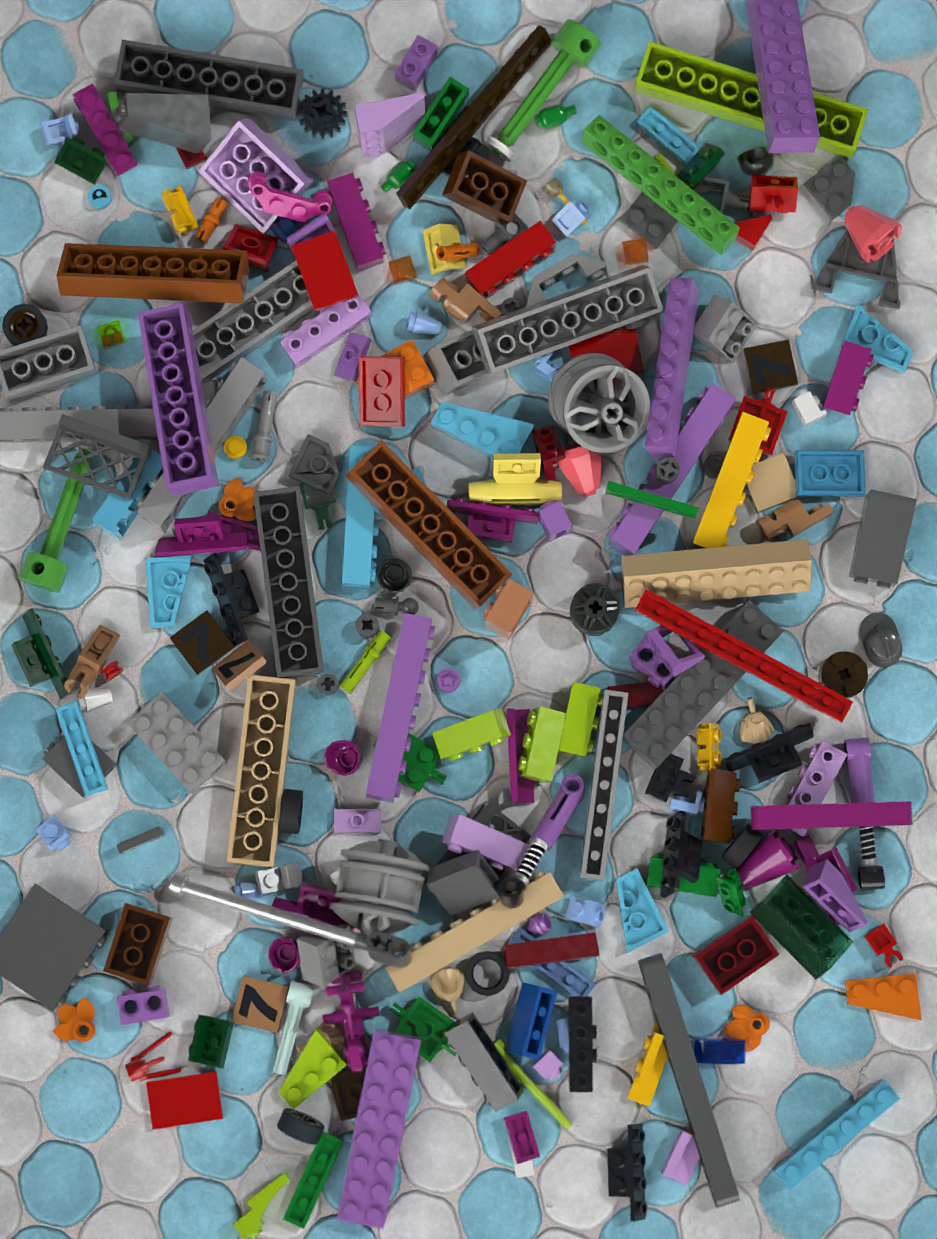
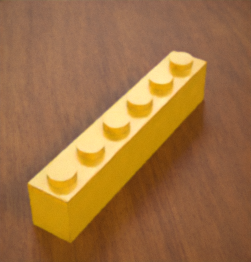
M742 412L692 543L704 548L727 546L730 537L726 536L729 527H734L738 517L734 512L737 505L742 506L746 493L742 491L745 484L750 485L754 475V471H751L754 462H759L763 452L759 447L762 440L767 441L771 428L767 427L768 421Z

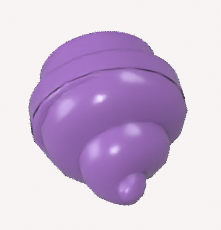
M537 912L532 915L526 929L531 933L543 936L552 929V923L545 912Z

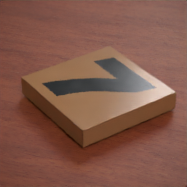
M247 640L213 667L212 670L227 689L232 691L265 665L266 660L252 643Z
M243 976L232 1022L278 1033L289 986Z

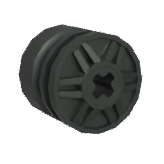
M599 583L588 584L580 588L574 595L570 606V619L574 627L581 633L589 636H600L608 632L615 625L620 612L619 600L615 592L608 586ZM593 603H597L598 608H601L597 614H593L592 609H589V607L593 606Z

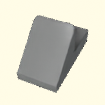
M300 863L286 864L255 872L259 895L301 887L304 882Z

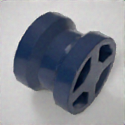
M281 216L277 223H272L269 226L276 237L284 244L287 242V237L298 231L289 218Z

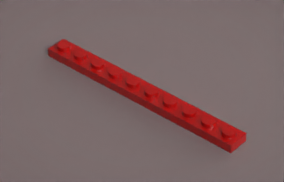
M645 589L634 610L840 723L844 721L853 704V701L647 589Z

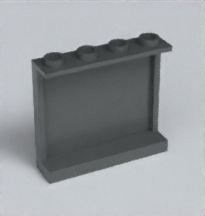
M34 884L0 934V976L51 1010H55L57 1007L61 1008L68 998L65 994L69 988L72 987L74 989L80 981L81 976H79V973L83 967L87 969L95 957L92 954L97 947L101 949L108 937L105 934L108 930L103 929L46 891L39 884Z

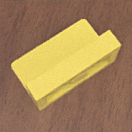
M436 224L423 230L431 275H439L448 270H463L466 268L465 259L461 261L453 259L441 261L436 256V249L439 246H450L456 242L461 243L456 224Z

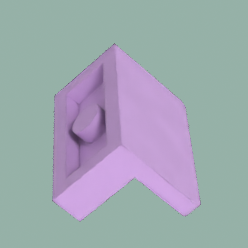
M683 1130L680 1131L661 1171L663 1175L685 1185L688 1184L700 1158L693 1135Z

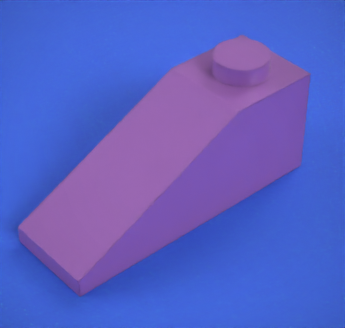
M827 859L810 867L803 888L848 932L867 925L868 921L843 875Z

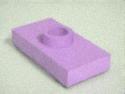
M334 809V833H381V809Z

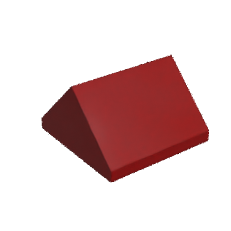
M235 224L222 250H247L249 266L268 272L279 238Z

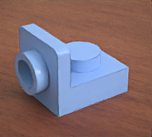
M575 199L570 201L552 221L567 237L592 215L588 212L589 207L583 201Z
M554 352L539 356L535 363L538 365L536 372L552 382L555 374L560 369L555 364L548 365Z
M702 791L696 792L694 804L690 803L689 798L681 796L671 799L668 810L674 812L684 811L687 815L696 817L698 811L702 812L705 798L701 797Z
M52 815L36 829L37 833L49 845L52 851L57 849L62 851L70 844L68 839L72 835L55 815Z

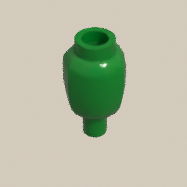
M552 105L541 109L538 115L534 117L538 129L544 128L547 130L564 124L568 116L577 114L575 105L566 108L562 105Z
M411 159L400 161L388 172L387 181L380 187L385 193L392 188L399 189L412 175L417 166Z

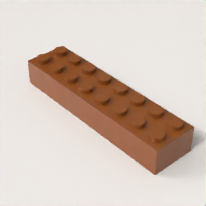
M65 243L56 276L60 296L243 303L250 268L247 250Z
M382 440L345 475L364 497L474 609L479 608L499 588L501 583L505 582L512 575Z

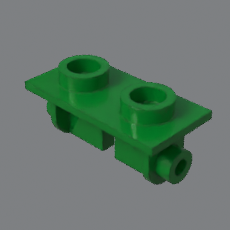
M729 870L724 878L716 876L723 908L729 913L743 917L742 908L746 904V898L744 897L742 887H740L739 873L736 870Z

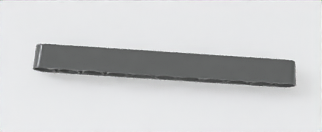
M661 953L640 959L638 964L660 1034L664 1036L662 1041L716 1208L738 1202L740 1201L739 1193L664 958Z

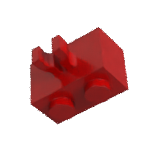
M751 175L749 209L760 213L770 211L782 214L796 213L798 197L797 177Z

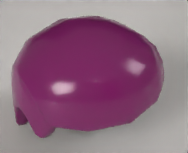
M349 740L332 742L326 748L324 754L327 768L333 770L338 775L344 776L355 773L360 768L363 759L360 748Z
M282 936L273 941L268 952V958L273 969L284 974L299 967L301 963L298 944L295 939Z

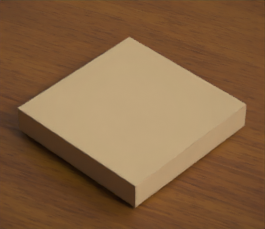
M784 453L752 465L751 471H754V475L750 485L746 484L757 513L798 498L796 497L795 479Z

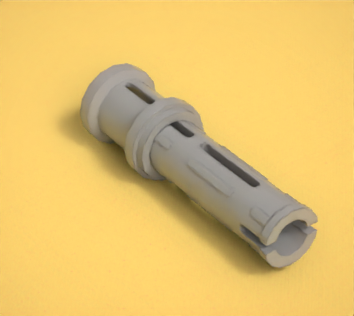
M263 391L257 433H254L252 436L254 444L252 453L249 454V459L269 462V445L273 442L270 433L278 396L276 392L271 391L270 396L269 391Z

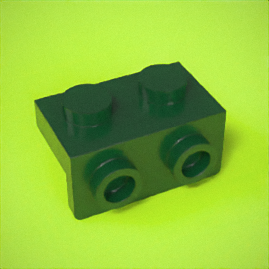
M75 136L72 139L66 137L54 164L96 185L108 162L107 158L104 157L105 153L95 147L90 150L84 146V141Z
M706 143L676 177L694 190L703 180V177L707 176L720 162L725 153L720 147Z
M198 1015L194 1025L193 1041L189 1047L188 1061L224 1069L234 1022L206 1015Z

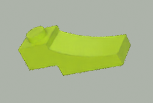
M284 1172L247 1200L251 1210L233 1223L243 1239H246L248 1236L253 1239L263 1231L260 1227L264 1225L262 1218L267 1206L276 1193L291 1180L287 1172Z

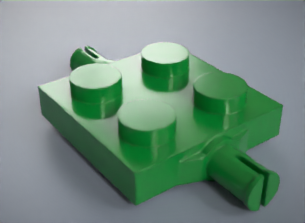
M408 733L407 738H412L409 752L404 751L403 760L407 761L404 775H399L398 782L420 793L422 787L430 778L443 785L447 775L435 770L436 762L440 757L438 749Z
M420 996L413 1006L407 1010L394 1002L392 1006L396 1009L391 1007L389 1011L401 1018L399 1026L394 1032L422 1037L419 1049L420 1056L430 1063L435 1055L443 1049L454 1057L457 1053L450 1049L444 1034L449 1025L455 1021Z

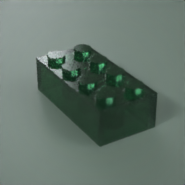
M788 874L772 886L750 911L752 916L815 980L830 970L853 943L841 928Z

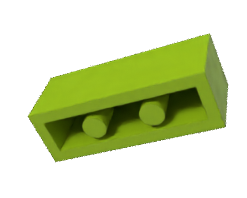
M577 682L572 683L558 752L584 758L587 753L592 752L594 740L590 739L592 730L596 731L599 717L595 716L596 707L601 708L603 694H600V687Z
M542 706L533 708L529 712L527 724H529L528 733L524 735L522 742L524 752L523 756L519 758L517 766L519 777L542 783L552 781L566 713Z
M502 708L488 711L432 733L440 758H450V761L463 758V753L470 751L471 754L484 750L483 745L488 743L491 746L504 742V737L511 735Z

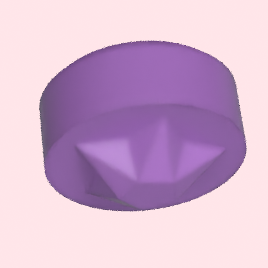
M453 669L442 670L437 677L438 687L447 693L454 692L460 685L459 674Z

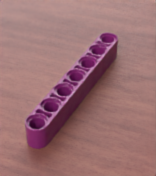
M912 801L751 806L752 830L913 825Z

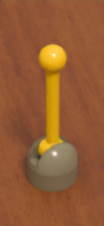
M556 177L549 181L542 189L550 197L558 196L566 205L570 202L562 194V184Z

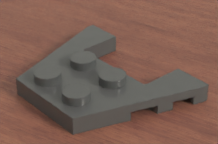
M846 230L814 281L811 289L832 294L837 271L883 282L878 305L899 310L900 299L896 273L895 246L893 245L877 261L871 259V262L867 263L861 258L848 230Z

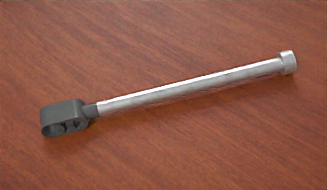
M178 872L174 874L169 886V894L172 896L183 898L185 895L367 950L370 958L380 963L397 968H405L412 961L409 943L405 939L379 931L372 932L368 936L191 882L189 876ZM399 951L405 952L403 955L400 956L395 955Z

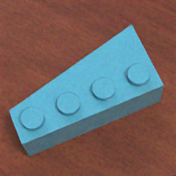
M441 402L431 421V427L492 459L494 454L522 453L535 427V424Z
M154 450L151 451L131 500L112 493L108 494L107 499L91 519L96 526L118 540L122 539L138 514V502L144 495L148 496L152 490L150 488L151 483L156 476L161 477L164 472L161 455ZM133 457V462L127 470L131 471L137 468L140 459ZM135 473L132 474V475H130V477H131L132 480H133V477H134ZM125 477L119 480L116 486L118 490L128 492L131 483L129 478Z

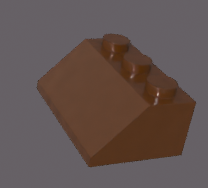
M710 768L707 771L700 840L729 844L730 839H735L736 825H732L733 816H737L738 802H735L734 798L735 792L740 790V778H737L736 772Z

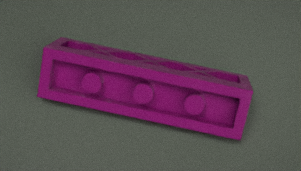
M507 708V725L511 733L508 736L511 804L534 803V781L519 777V770L517 768L519 758L523 756L524 752L522 742L524 735L528 733L529 724H527V718L530 709L514 710V708Z

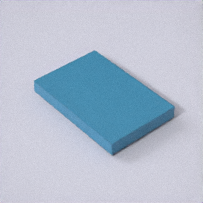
M864 450L794 451L796 497L866 496Z

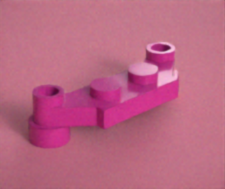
M253 172L248 177V186L252 194L261 203L263 212L306 223L309 218L324 213L328 214L331 211L332 196L327 190H318L314 194L313 199L268 187L266 177L261 172Z

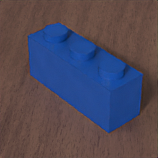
M522 982L505 1047L506 1052L540 1061L557 991Z

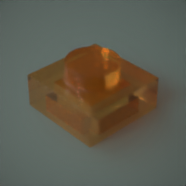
M645 238L622 242L626 266L649 262Z
M410 255L388 262L395 285L417 279Z

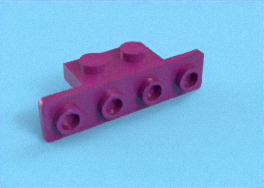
M459 498L447 500V508L451 512L469 515L467 528L480 539L512 543L515 521L538 524L539 521L538 512L530 508L517 510L512 509L508 505L495 507L489 506L486 502L467 503Z
M220 515L177 518L174 521L177 537L158 539L155 554L156 556H172L225 551L235 552L245 550L249 536L247 532L225 533Z
M806 835L793 842L807 873L810 867L827 859L843 875L852 892L858 890L837 847L819 855L810 835ZM828 912V915L832 920L833 924L835 926L840 925V923Z
M303 882L298 902L275 897L272 907L334 926L349 925L330 909V903L341 901V899L334 897L336 890ZM350 925V930H351V931L360 933V930H361V929L353 928V927Z

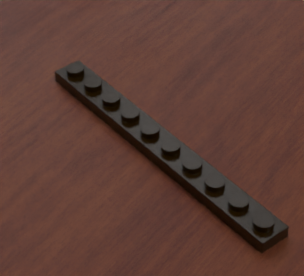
M538 25L530 33L508 62L501 67L497 75L486 85L480 95L473 100L468 109L458 118L457 122L443 136L435 148L429 152L428 156L414 170L406 182L401 185L396 195L404 207L410 210L548 48L552 40L545 27Z

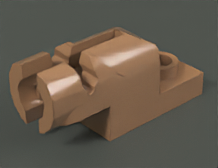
M443 277L429 293L438 303L443 299H447L444 301L443 308L462 322L467 323L478 310L481 311L479 313L480 316L486 321L502 316V312L468 283L459 291V287Z
M793 500L772 512L774 520L766 515L757 520L756 523L767 540L786 533L785 530L793 538L829 517L834 511L830 504L824 507L822 504H819L810 510L811 515H809L800 500Z
M102 625L98 626L79 654L77 663L64 684L67 692L70 693L76 684V680L80 681L85 674L79 687L81 689L77 697L83 698L87 694L91 685L105 666L109 654L119 641L120 634Z

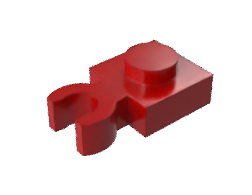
M885 924L880 925L864 936L876 956L884 954V963L887 967H893L890 963L892 955H895L899 961L903 960L901 953L893 950L892 947L897 942Z

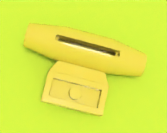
M540 453L494 454V479L468 483V501L474 503L486 502L494 506L539 505L551 500L554 502L561 501L562 484L558 481H547L538 478L540 477L541 466Z

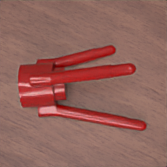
M168 1032L144 1051L130 1058L131 1062L125 1064L131 1081L139 1079L142 1082L147 1079L181 1072V1068L146 1074L150 1072L149 1067L163 1061L165 1057L161 1056L149 1062L142 1059L171 1037L172 1032Z

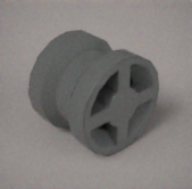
M671 457L663 458L656 467V476L663 483L675 481L680 473L679 463Z
M369 613L359 616L356 621V629L359 635L364 638H372L377 635L380 627L378 619Z

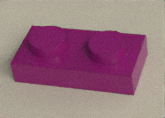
M527 1111L503 1117L516 1163L519 1164L540 1157Z

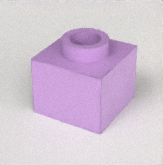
M550 1050L540 1058V1061L538 1060L533 1065L535 1070L545 1080L551 1078L553 1081L563 1071L560 1068L563 1063Z

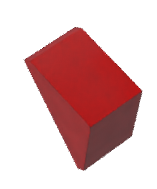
M771 214L736 222L735 224L740 227L735 241L754 251L771 223Z

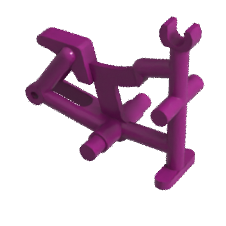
M361 971L346 972L331 982L332 984L341 985L326 987L327 996L339 995L340 1007L343 1011L323 1015L324 1024H343L346 1045L344 1053L347 1058L348 1068H351L353 1072L362 1071V1061L364 1066L368 1064L362 1020L380 1016L379 1006L355 1009L353 992L365 991L364 981L351 982L362 979L363 974Z

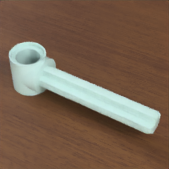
M291 981L286 999L290 1006L273 1068L274 1073L280 1075L287 1074L303 1009L308 1008L310 1005L314 986Z

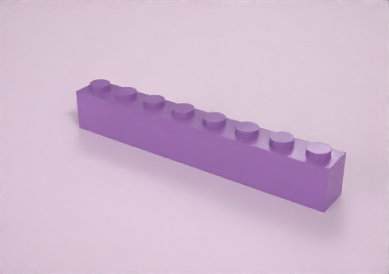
M670 278L645 439V448L652 458H675L699 298V289L692 278Z
M404 613L368 780L366 798L394 803L395 797H400L402 784L398 783L399 775H404L407 761L403 760L404 751L409 752L412 738L407 737L409 729L414 730L416 716L412 715L414 706L419 707L421 693H417L419 684L423 685L426 671L422 670L423 662H428L431 650L427 648L428 639L433 640L435 626L431 625L432 618Z

